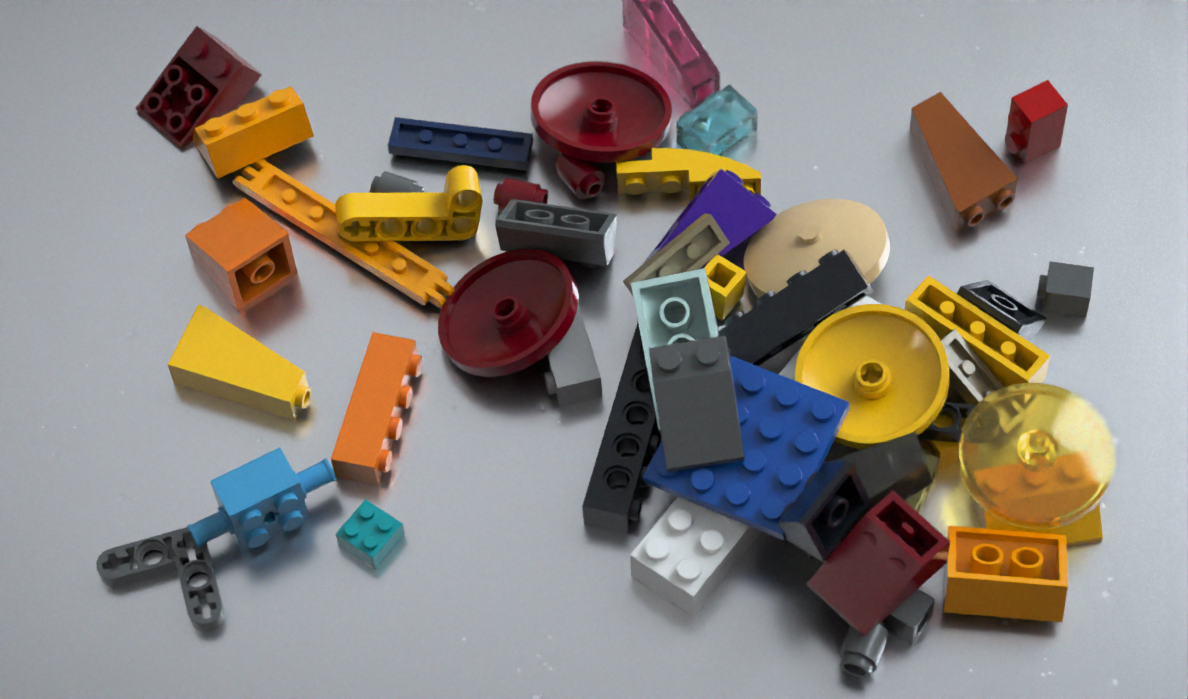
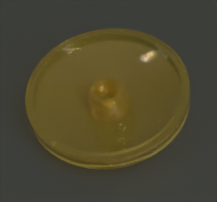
M1020 383L991 393L973 408L961 430L957 460L965 487L984 510L1008 524L1027 529L1041 530L1059 528L1076 522L1090 513L1100 503L1109 488L1113 476L1115 447L1112 435L1104 419L1083 398L1055 385Z

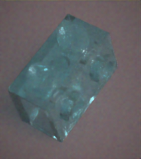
M729 84L721 91L710 94L704 103L693 111L685 112L676 122V142L683 149L723 156L757 131L758 110Z

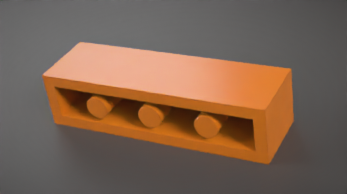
M372 332L331 456V463L336 477L379 485L382 473H388L392 461V451H390L392 441L399 439L402 430V419L400 416L403 408L408 409L412 399V387L410 385L413 377L419 376L422 367V356L418 355L415 340Z

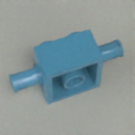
M279 447L211 480L210 482L219 506L217 507L218 512L187 525L190 535L197 548L227 532L233 536L241 552L248 548L262 546L269 538L283 531L294 530L303 521L309 519L305 503L306 494L325 484L336 481L335 473L326 458L313 466L295 473Z

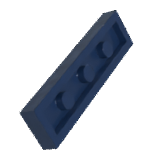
M395 117L388 142L389 154L527 170L533 146V134Z

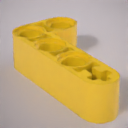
M462 165L452 168L447 173L444 192L348 193L337 199L335 209L339 234L348 241L467 240L477 233L483 200L477 172L470 166Z

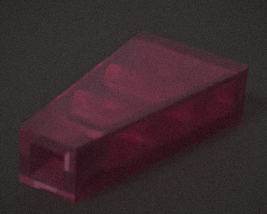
M622 0L623 27L691 109L720 94V71L673 0Z

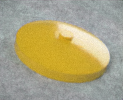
M864 304L841 310L829 316L814 328L799 351L795 366V381L849 402L850 410L834 440L835 442L857 449L876 450L905 443L930 426L946 401L949 389V365L941 340L934 330L921 318L895 306Z

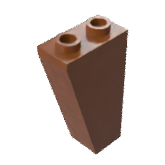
M941 92L912 107L911 133L951 226L956 232L967 226L973 227L977 225L986 215L996 209L1003 210L1013 202L1018 178Z

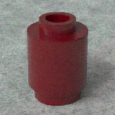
M563 153L558 156L555 162L557 174L578 198H593L602 191L605 174L594 162L573 158Z
M505 178L503 184L498 183L495 188L493 203L498 205L500 213L511 199L547 204L548 190L542 189L540 184Z

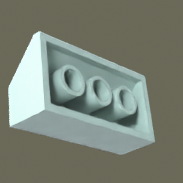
M705 268L631 283L659 431L661 429L653 386L649 348L719 337Z

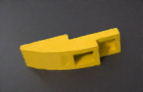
M651 148L652 160L616 162L618 194L629 193L638 195L643 192L663 191L675 193L689 190V200L691 201L709 176L722 168L724 171L730 170L738 175L743 181L742 186L749 192L761 195V172L738 161L712 153L676 148Z

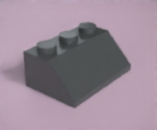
M511 199L497 217L495 228L501 251L538 249L553 254L563 263L571 260L581 262L583 266L588 268H600L603 265L607 266L614 255L617 214Z

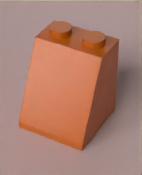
M246 198L226 206L221 213L205 223L196 225L185 235L192 257L237 311H240L298 273L289 235L286 230Z

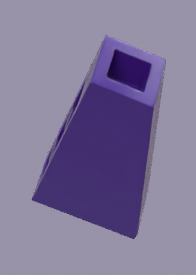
M721 168L709 176L644 263L704 213L713 216L730 242L728 246L718 253L720 256L725 255L768 224L777 214L770 209L771 204L766 198L758 193L752 194L742 186L743 181L738 175L730 170L724 171ZM708 261V262H707L704 266H702L700 269H703L710 261Z

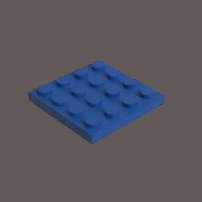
M730 355L745 460L668 472L663 442L661 441L643 475V479L648 485L785 540L786 536L778 524L782 512L804 490L808 478L821 468L850 410V404L848 401Z

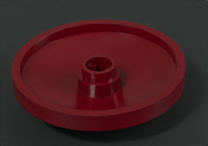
M589 61L561 67L545 76L533 91L530 116L536 133L555 150L585 161L621 162L645 155L652 151L651 148H656L663 142L671 126L672 105L666 90L648 74L619 63Z
M517 249L495 255L471 269L453 287L455 291L451 296H447L446 302L440 311L438 336L443 349L455 365L470 374L495 377L520 371L538 362L551 352L570 329L578 308L579 296L576 282L565 264L559 258L546 251Z

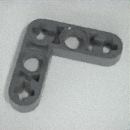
M188 527L110 548L98 557L96 569L102 582L110 587H121L177 571L187 612L193 627L198 631L206 633L217 630L224 622L225 611L208 545L205 543L197 548L194 543L197 560L190 561L185 549L186 542L193 541ZM156 549L163 553L161 560L156 564L148 565L142 562L144 554L150 550ZM134 556L138 568H132L130 557ZM118 562L120 565L119 572L112 574L111 564ZM193 573H206L208 575L207 582L200 587L190 586L188 579ZM205 597L211 610V617L204 619L202 616V607L199 599Z

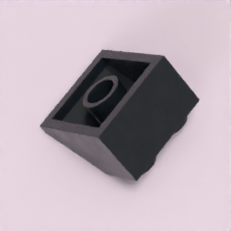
M848 461L825 462L818 472L813 473L808 478L804 490L794 502L785 507L781 519L778 521L789 542L823 562L826 561L871 503L854 465Z

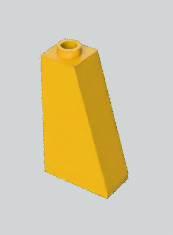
M201 305L197 306L167 364L175 384L294 421L300 409L306 408L311 396V388L308 387L305 371Z

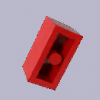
M1049 80L1011 98L1005 143L1010 152L1017 154L1024 164L1061 146L1068 104Z

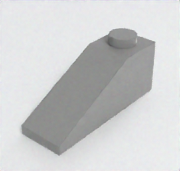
M578 304L570 329L560 343L549 352L550 372L544 373L548 394H556L559 407L602 396L601 376Z

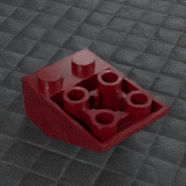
M196 26L135 109L183 149L193 141L194 128L205 124L212 118L221 117L238 106L262 74L218 37Z
M892 491L863 516L807 582V585L856 631L865 637L947 563L951 541L897 493Z

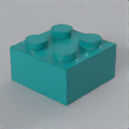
M366 499L336 532L338 545L374 569L379 566L405 535L403 523Z

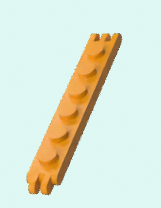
M261 159L252 163L255 169L247 166L242 173L248 180L240 175L233 180L234 185L247 195L418 303L425 305L429 301L437 307H441L446 302L441 294L447 297L448 295L451 296L455 291L453 286L446 282L448 277L444 272L395 241H348L342 238L339 234L335 204L267 161Z

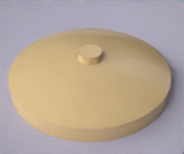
M846 199L809 201L777 214L772 221L753 235L745 250L744 269L747 272L746 275L752 290L758 297H761L770 291L778 293L787 287V280L796 273L806 270L808 273L819 266L818 260L828 252L835 249L840 252L845 249L851 254L870 284L880 274L888 260L890 252L889 237L881 217L873 209L862 203Z

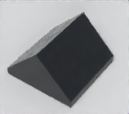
M989 280L963 285L957 292L959 296L1027 341H1030L1048 319Z

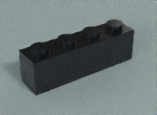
M837 249L828 252L818 260L820 265L807 273L806 270L796 273L787 280L788 286L778 293L770 291L755 301L757 306L746 314L740 311L726 319L724 322L726 327L718 331L720 336H726L728 349L733 357L760 366L811 333L815 327L829 316L853 306L873 293L874 290L851 254L845 249L840 252Z

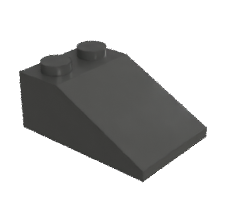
M726 336L649 348L653 386L667 471L672 472L745 460L731 357Z

